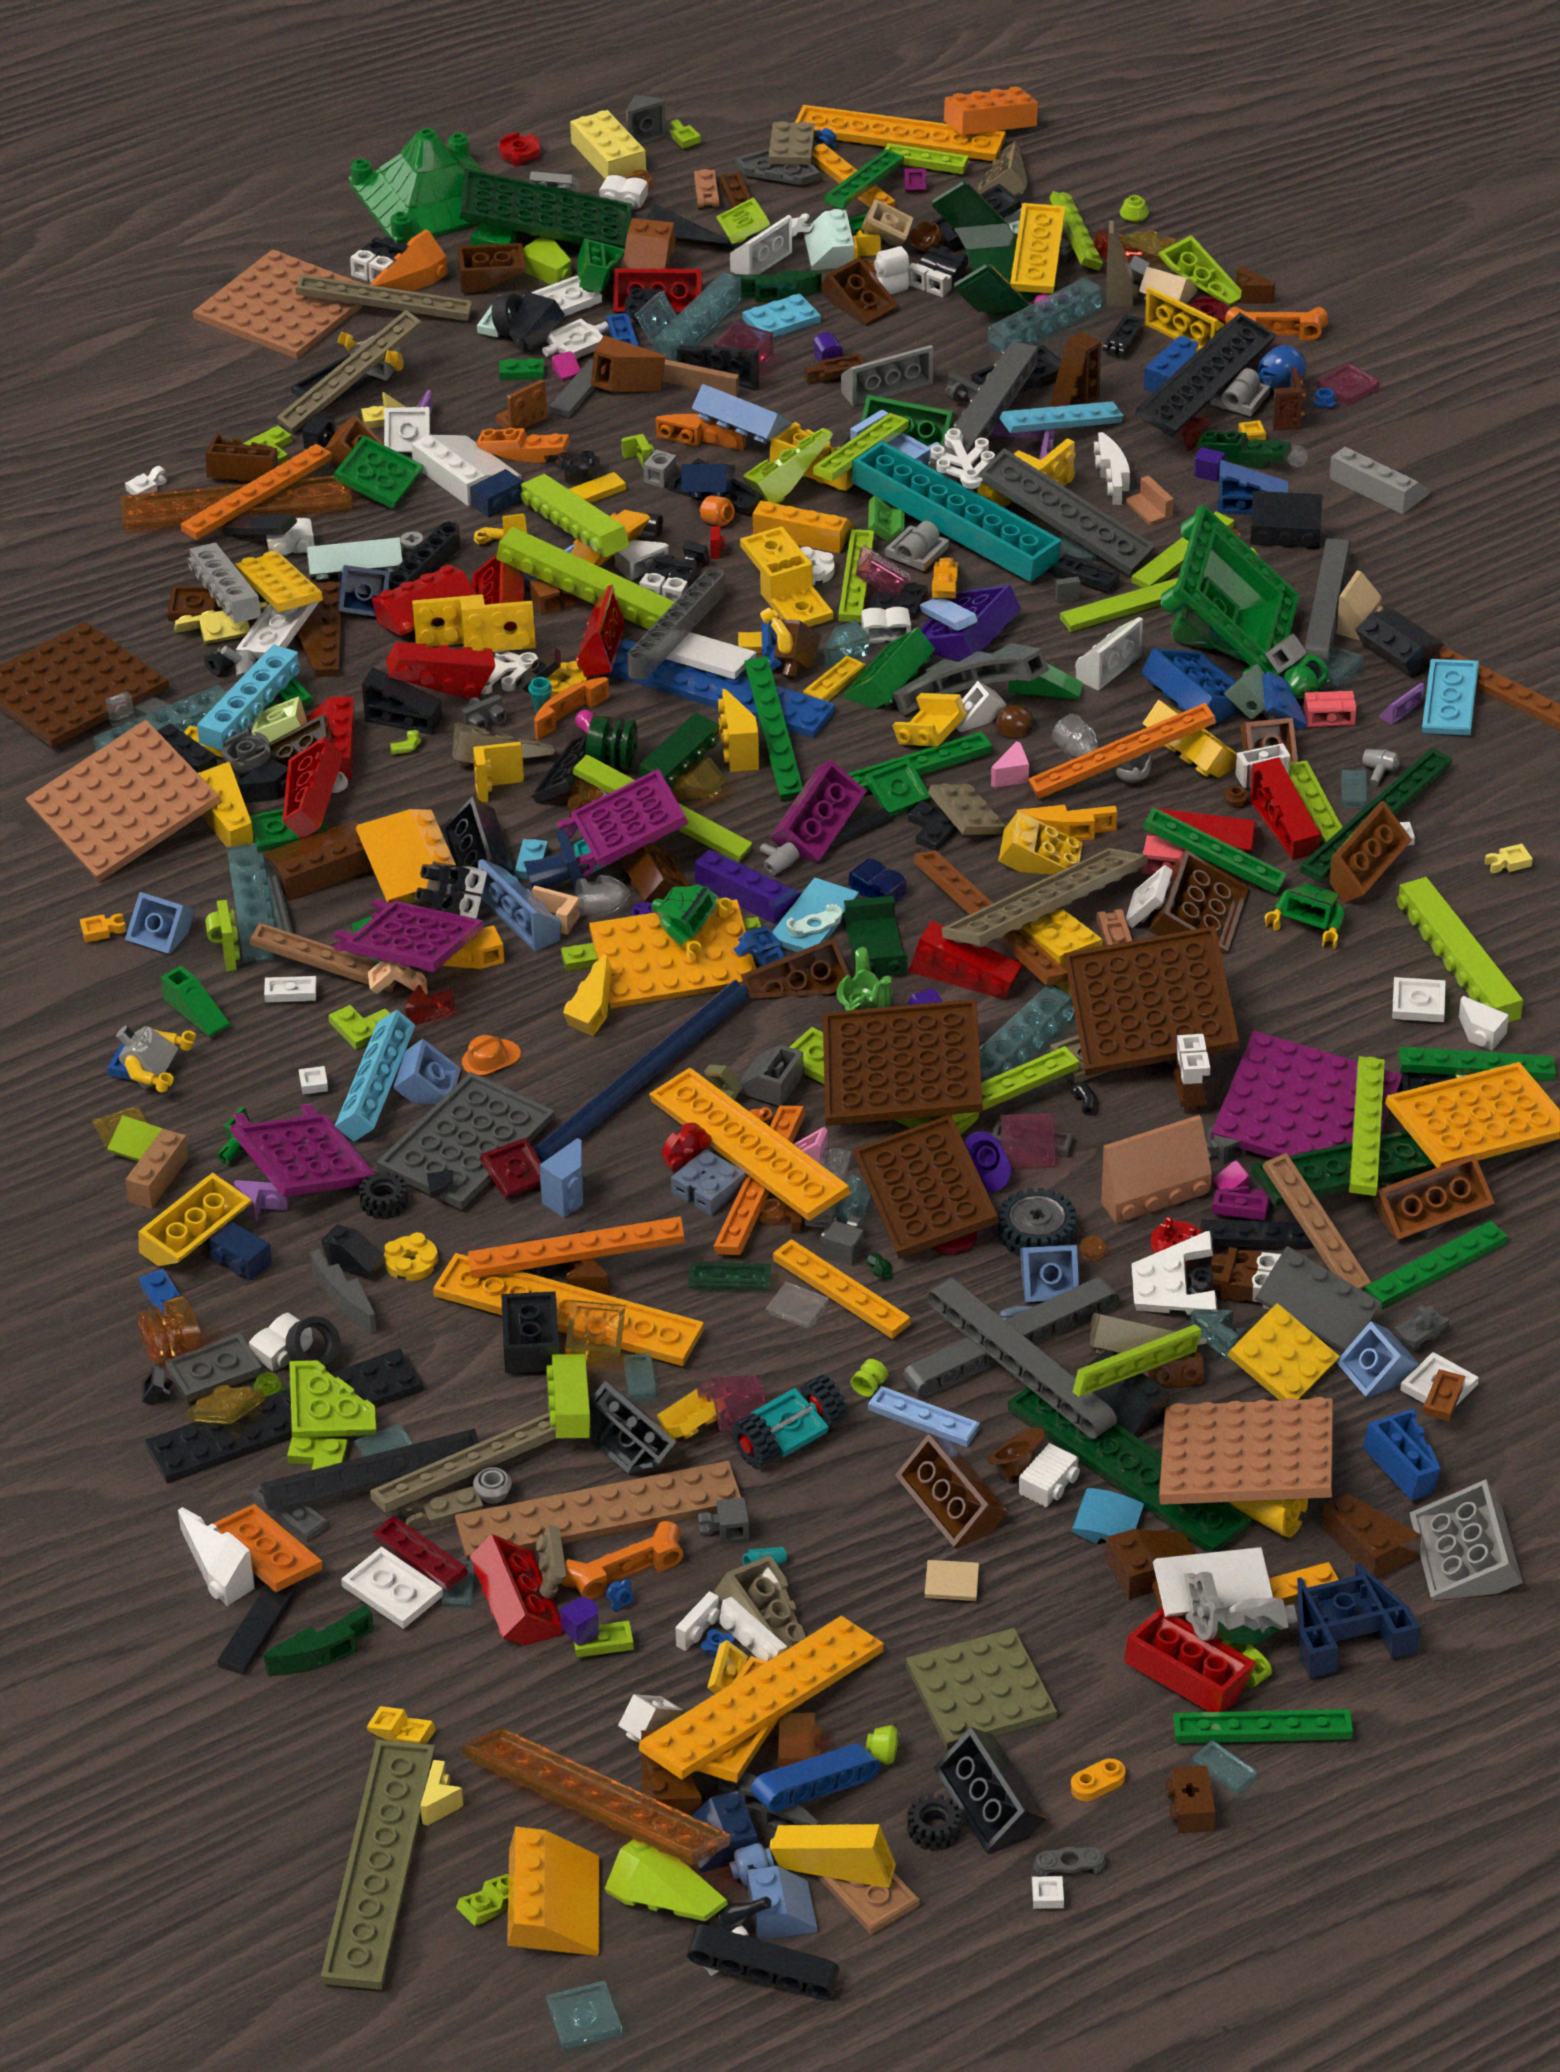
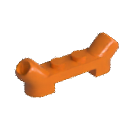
M1235 306L1227 311L1225 317L1227 324L1240 312L1277 335H1299V340L1304 341L1317 339L1321 335L1322 328L1328 324V314L1321 307H1316L1309 312H1246Z
M662 1521L657 1525L653 1537L631 1544L629 1547L607 1554L589 1563L568 1559L564 1562L566 1576L562 1585L577 1589L582 1597L592 1600L606 1595L607 1584L653 1565L658 1573L670 1569L681 1561L684 1554L678 1544L681 1538L680 1528L673 1522Z

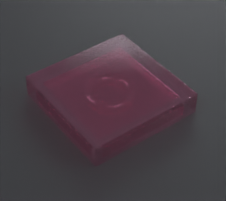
M1347 362L1317 379L1316 387L1318 389H1332L1336 394V399L1349 406L1379 389L1380 381Z

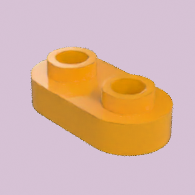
M1104 1759L1077 1772L1071 1779L1072 1795L1080 1801H1092L1119 1788L1125 1781V1766L1116 1759Z

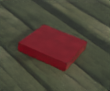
M526 1138L480 1155L479 1160L505 1200L541 1187L540 1164L542 1162Z

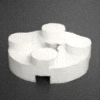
M810 547L800 548L813 564V585H815V581L823 580V583L829 581L835 572L833 555L828 552L812 550Z

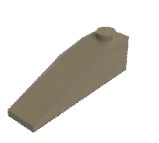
M1014 141L1000 151L997 159L991 164L993 167L985 174L987 180H982L978 185L977 192L979 194L997 184H1001L1016 197H1019L1026 191L1027 176L1019 145Z
M1109 221L1106 280L1107 306L1133 307V298H1137L1138 285H1133V274L1114 221Z
M455 723L452 756L454 760H457L458 764L471 766L474 763L473 747L517 741H514V737L509 736V734L500 733L493 736L490 732H487V729ZM519 738V742L522 743L523 758L554 754L555 749L552 745Z
M1093 1313L1090 1346L1097 1347L1096 1353L1102 1354L1105 1350L1111 1353L1113 1351L1121 1353L1176 1331ZM1200 1337L1198 1345L1206 1344L1207 1339Z
M770 1555L727 1572L714 1592L719 1596L721 1602L729 1597L735 1599L787 1646V1649L806 1638L802 1625L798 1624L794 1613L796 1610L794 1601H790L787 1592L788 1583L786 1577Z

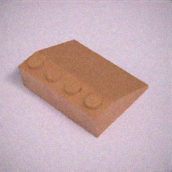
M1200 1115L1104 1145L1101 1204L1115 1224L1211 1193L1212 1172Z

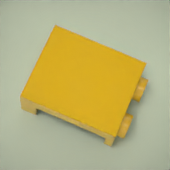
M920 693L916 698L920 711L910 722H895L893 729L899 745L939 746L967 715L961 695Z

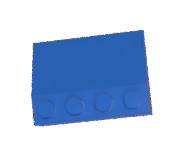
M1152 649L1141 673L1149 679L1148 682L1151 685L1159 687L1163 691L1164 696L1176 701L1180 709L1187 711L1206 703L1214 714L1216 723L1242 712L1224 694L1237 681L1202 652Z

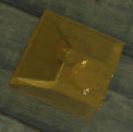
M708 757L693 765L686 775L683 774L670 790L677 801L701 800L707 796L713 798L721 792L720 786L727 779L712 759Z
M571 1300L565 1354H585L586 1366H594L620 1356L626 1305Z

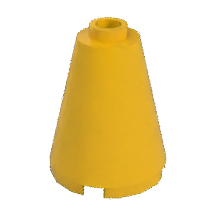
M1308 1498L1233 1501L1229 1503L1281 1536L1292 1537L1303 1522L1298 1520L1301 1511L1306 1513Z

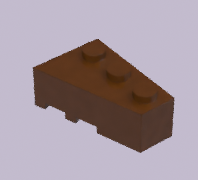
M1083 331L1066 340L1050 403L1051 406L1089 404L1100 397L1102 341Z
M218 433L215 434L206 451L207 478H214L216 480L254 481L278 466L277 448L252 442L251 445L242 444L238 438H233V441L222 439V434Z
M1348 1493L1324 1504L1322 1528L1357 1564L1360 1563L1377 1579L1419 1558L1421 1534Z
M641 1730V1740L657 1730ZM641 1752L643 1823L687 1821L702 1806V1798L692 1775L690 1774L681 1780Z

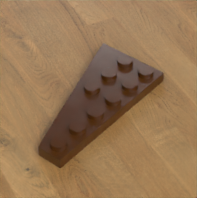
M340 582L313 583L322 591L323 600L317 604L295 637L299 640L300 647L305 652L315 677L339 676L342 624V612H338Z

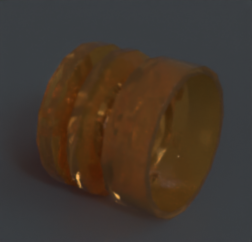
M182 1295L163 1302V1313L156 1305L151 1306L149 1312L146 1309L137 1312L136 1319L142 1344L156 1365L163 1363L165 1357L167 1359L175 1357V1346L181 1354L202 1347V1338L196 1317L190 1304Z

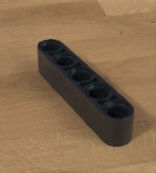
M452 521L439 525L390 573L389 590L400 587L404 582H413L420 579L421 575L432 574L443 566L461 547L459 525Z
M698 1925L695 1927L687 1953V1958L697 1965L820 2000H828L832 1997L839 1974V1966L831 1960L710 1925Z

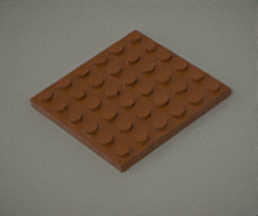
M88 622L79 624L75 628L59 634L57 637L0 664V710L52 748L169 688L168 679Z
M1215 926L1064 953L1086 1076L1176 1060L1177 1035L1203 1034L1207 1054L1240 1048Z
M977 999L823 1013L826 1126L983 1112Z

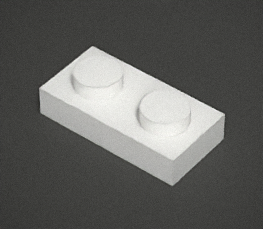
M316 976L265 978V1002L316 1001Z
M709 1591L676 1626V1646L686 1651L693 1643H697L701 1639L703 1632L710 1625H714L720 1615L718 1595Z

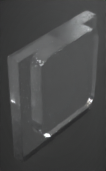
M785 1282L765 1308V1313L808 1329L813 1327L824 1313V1307L829 1302V1298Z

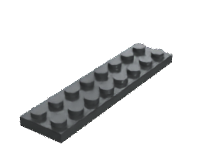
M1005 448L979 473L978 477H981L983 482L1129 576L1154 551L1155 545Z

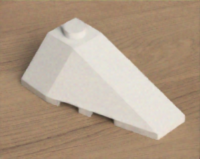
M183 1507L178 1510L180 1529L208 1585L210 1594L215 1599L219 1598L229 1606L255 1589L250 1550L229 1532L221 1534L218 1532L219 1530L216 1525L210 1524L206 1526L201 1517Z

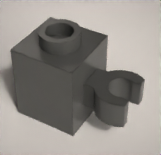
M1214 1126L1208 1128L1206 1145L1209 1161L1215 1155L1223 1164L1246 1156V1150L1236 1147L1241 1145V1141L1214 1135L1213 1140H1211V1132Z
M852 1215L847 1224L834 1220L829 1229H825L821 1235L820 1244L823 1245V1257L852 1266L863 1250V1230L858 1227L862 1218Z
M745 1497L716 1500L717 1514L713 1515L709 1512L698 1514L700 1535H709L714 1531H719L721 1544L749 1542V1521Z

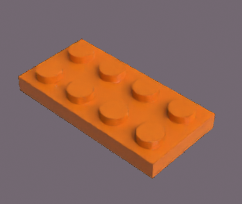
M255 1504L213 1523L218 1527L219 1533L229 1532L250 1550L253 1573L275 1592L322 1570L321 1559Z

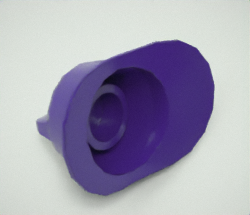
M987 1132L971 1134L964 1141V1144L986 1191L996 1192L1001 1190L1008 1183L1011 1176V1165L1003 1147L993 1135Z

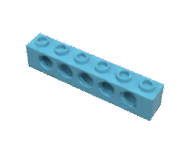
M273 644L197 724L199 743L222 751L224 749V742L227 739L246 730L249 724L261 714L262 710L274 700V697L299 673L298 652Z
M398 1010L377 1022L336 1121L335 1127L353 1142L374 1129L416 1026Z

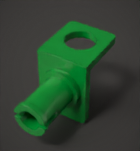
M240 1107L235 1114L244 1113L250 1122L246 1108ZM233 1117L224 1125L228 1142L216 1153L217 1158L222 1163L225 1162V1165H229L241 1150H245L230 1130V1125L236 1124Z

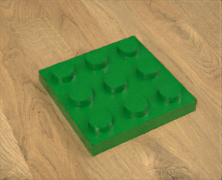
M364 435L335 471L333 479L394 509L421 474L424 465Z

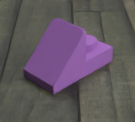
M235 1180L234 1188L252 1200V1203L244 1211L255 1222H258L261 1208L288 1210L289 1196L283 1197L272 1183Z

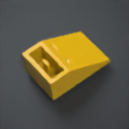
M722 689V699H718L720 714L718 724L720 725L719 732H723L721 733V746L726 747L723 748L724 763L729 762L730 772L759 770L756 717L726 689Z
M1018 811L1004 829L998 862L1019 872L1054 875L1080 862L1083 843L1074 837L1056 830L1052 826L1034 819L1032 816Z

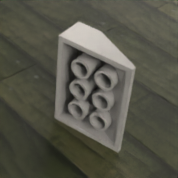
M1483 1480L1410 1512L1413 1529L1421 1534L1420 1557L1432 1600L1497 1594L1523 1583L1500 1498L1487 1480Z

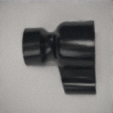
M645 513L649 515L650 519L639 535V541L655 542L656 537H659L663 530V516L661 514Z
M1197 1268L1189 1274L1188 1295L1215 1291L1212 1285L1213 1273L1211 1270Z

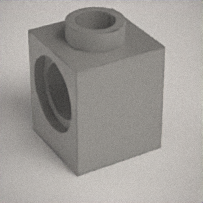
M655 450L643 464L644 483L665 488L667 483L677 474L676 455L660 450Z

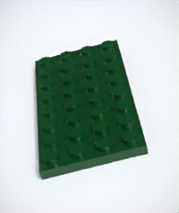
M465 168L459 219L470 223H483L489 227H502L509 231H521L532 236L540 235L552 240H564L575 245L582 244L585 238L625 249L631 223L632 203Z

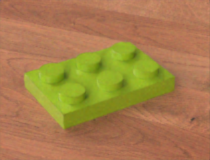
M754 197L716 216L732 244L741 243L748 236L754 233H761L770 225L768 218Z

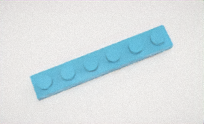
M1112 401L1002 411L1000 420L1010 433L1121 423L1124 415Z

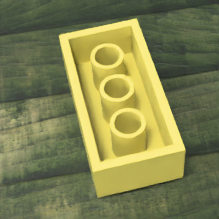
M608 110L599 111L596 114L570 121L571 143L605 179L610 175L627 178L646 172L645 149Z

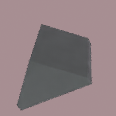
M634 95L627 107V131L639 144L666 137L664 99Z

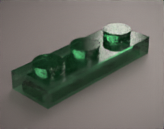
M690 1262L689 1288L770 1290L771 1264Z

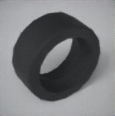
M512 293L497 296L492 304L491 316L493 324L498 333L504 337L510 336V329L522 302V298L518 294Z
M311 1316L296 1322L288 1330L286 1351L292 1361H319L322 1365L326 1366L331 1364L338 1356L340 1336L337 1328L331 1321L323 1317ZM306 1328H315L323 1335L325 1352L321 1358L312 1359L303 1351L300 1336Z

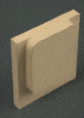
M928 1560L925 1598L976 1601L979 1563Z

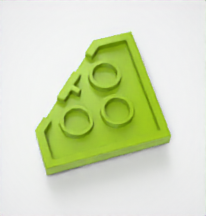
M290 1361L292 1438L376 1435L375 1405L367 1399L364 1401L354 1393L352 1387L339 1377L335 1378L325 1370L326 1367L319 1361Z

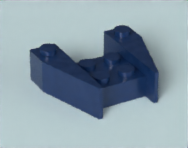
M1360 1563L1355 1564V1576L1307 1588L1302 1577L1297 1578L1296 1605L1299 1659L1309 1678L1337 1672L1338 1646L1335 1641L1372 1632H1378L1391 1658L1419 1652L1420 1626L1411 1609Z

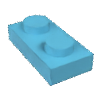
M523 839L515 868V877L517 879H529L523 861L545 858L548 850V841Z

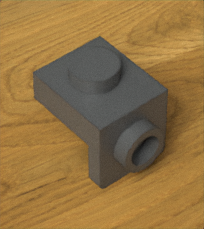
M1136 255L1129 264L1133 280L1142 283L1146 268H1151L1152 266L1149 262Z

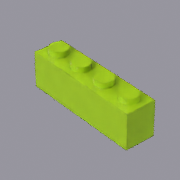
M552 1354V1365H547L546 1369L550 1427H555L556 1438H589L590 1410L585 1354Z

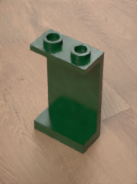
M894 896L845 900L844 922L855 972V952L858 948L865 947L869 955L871 972L876 977L907 974V953L902 951L895 920Z

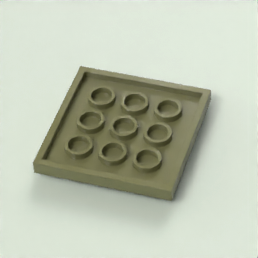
M1014 1628L906 1658V1667L947 1750H950L970 1727L993 1734L995 1737L1057 1719V1710Z

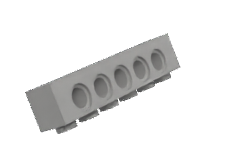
M216 542L189 549L190 558H188V565L190 570L195 572L197 579L202 581L203 587L209 590L210 596L216 599L217 605L223 608L226 616H229L234 623L261 617L257 593Z

